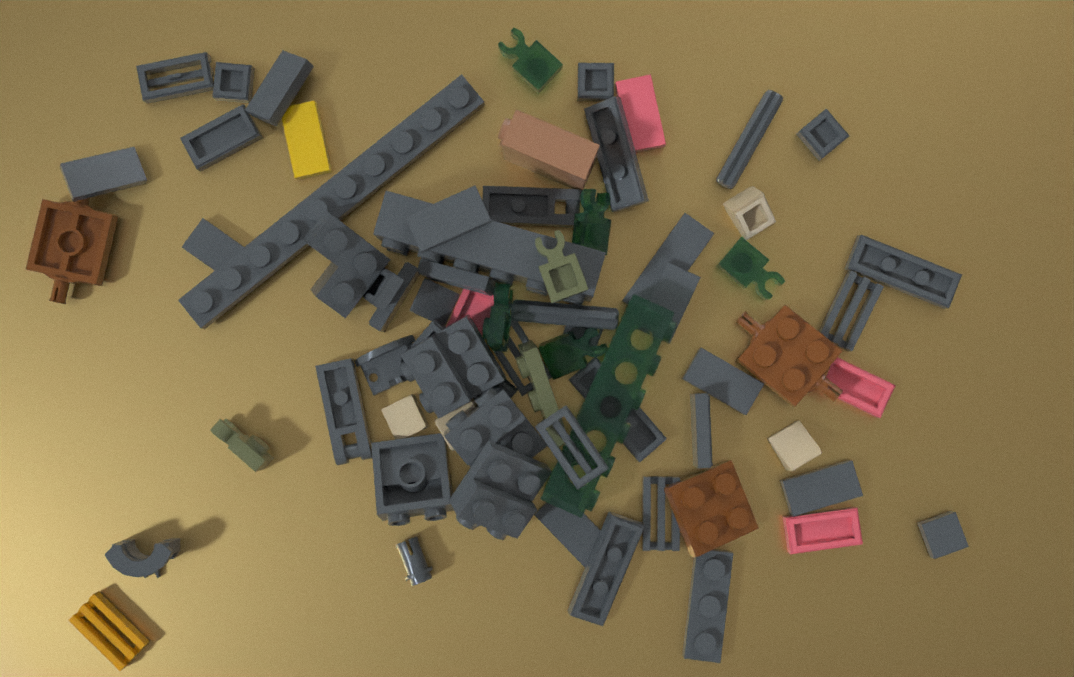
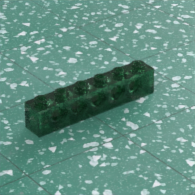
M635 294L631 295L576 417V420L586 434L590 431L598 430L605 435V444L597 450L609 466V469L577 489L557 460L543 489L541 500L582 518L585 509L593 510L600 491L596 490L595 487L600 476L608 477L616 459L610 455L616 442L622 444L630 429L631 424L625 422L631 408L638 410L645 396L646 390L641 388L646 375L653 377L662 356L656 354L662 341L669 342L677 323L672 321L675 312ZM638 328L647 330L651 336L650 345L643 350L636 349L631 343V335ZM623 362H630L636 370L635 378L629 383H621L615 376L617 366ZM608 396L618 398L621 403L620 411L611 417L603 415L600 411L601 401ZM571 428L568 435L593 470L598 466L573 428ZM564 443L561 451L572 467L578 465L579 463Z

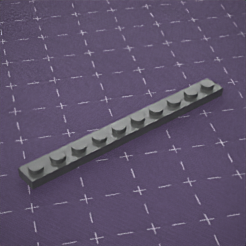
M461 74L178 301L201 329H206L310 246L303 238L325 210L341 221L484 107L483 99Z

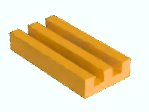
M99 591L94 593L89 598V601L83 604L78 609L79 611L68 620L119 671L123 670L150 642ZM96 606L136 646L132 648L118 634V632L110 624H107L92 608ZM100 632H102L118 649H116Z

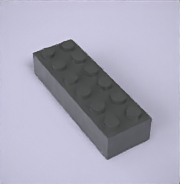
M386 190L373 234L382 242L381 246L387 248V251L406 257L409 251L418 253V257L439 264H443L446 261L453 263V267L477 274L478 271L489 273V277L503 285L512 286L513 281L526 284L527 291L547 296L548 292L538 266L548 263V260L537 252L535 239L540 237L545 248L553 249L557 245L556 238L491 220L492 222L421 253L405 216L430 206L432 203ZM565 241L562 251L565 257L573 253L576 254L589 290L562 301L574 305H582L584 301L590 302L594 296L606 252Z

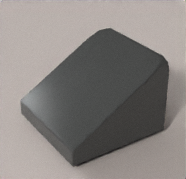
M424 278L410 311L430 321L437 318L446 326L460 294Z

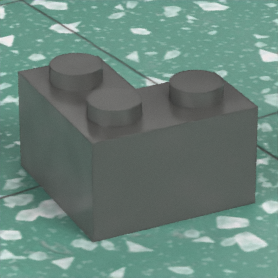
M326 210L303 238L308 245L331 261L330 265L310 290L315 297L346 318L391 259Z

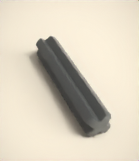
M767 90L764 93L717 177V182L720 185L732 189L738 182L783 102V97L773 90Z
M516 299L511 305V319L521 322L615 330L619 322V311L616 308L563 303L552 304L551 302Z

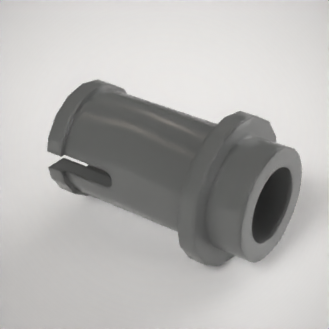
M418 536L408 540L413 552L412 555H410L405 541L396 545L408 575L405 577V580H410L412 586L431 579L430 571L433 570L432 566L428 567Z

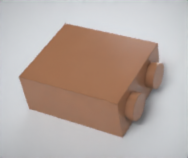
M519 110L515 111L512 120L509 118L504 120L498 135V139L501 140L499 147L502 148L504 160L569 188L584 190L600 147L597 143Z

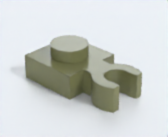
M560 230L554 231L557 245L553 249L545 248L540 237L535 239L537 252L548 260V263L538 266L552 304L589 290L576 254L573 253L565 257L563 255L565 239Z
M227 418L224 421L219 419L210 430L216 437L229 445L228 449L255 472L265 469L274 459L267 452L270 448L262 439L255 435L251 437L244 435Z

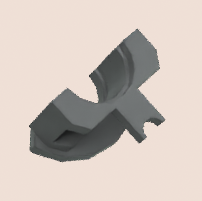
M413 335L392 341L354 360L357 367L361 366L373 396L407 381L400 367V363L404 361L401 354L415 342ZM373 373L377 374L378 379L375 382L371 380V375Z
M180 538L165 539L156 543L150 556L144 555L138 550L135 539L123 540L112 544V547L105 553V557L114 569L126 576L138 578L144 576V578H147L148 575L155 573L156 577L159 578L161 577L160 569L167 564L169 559L176 558L181 551Z

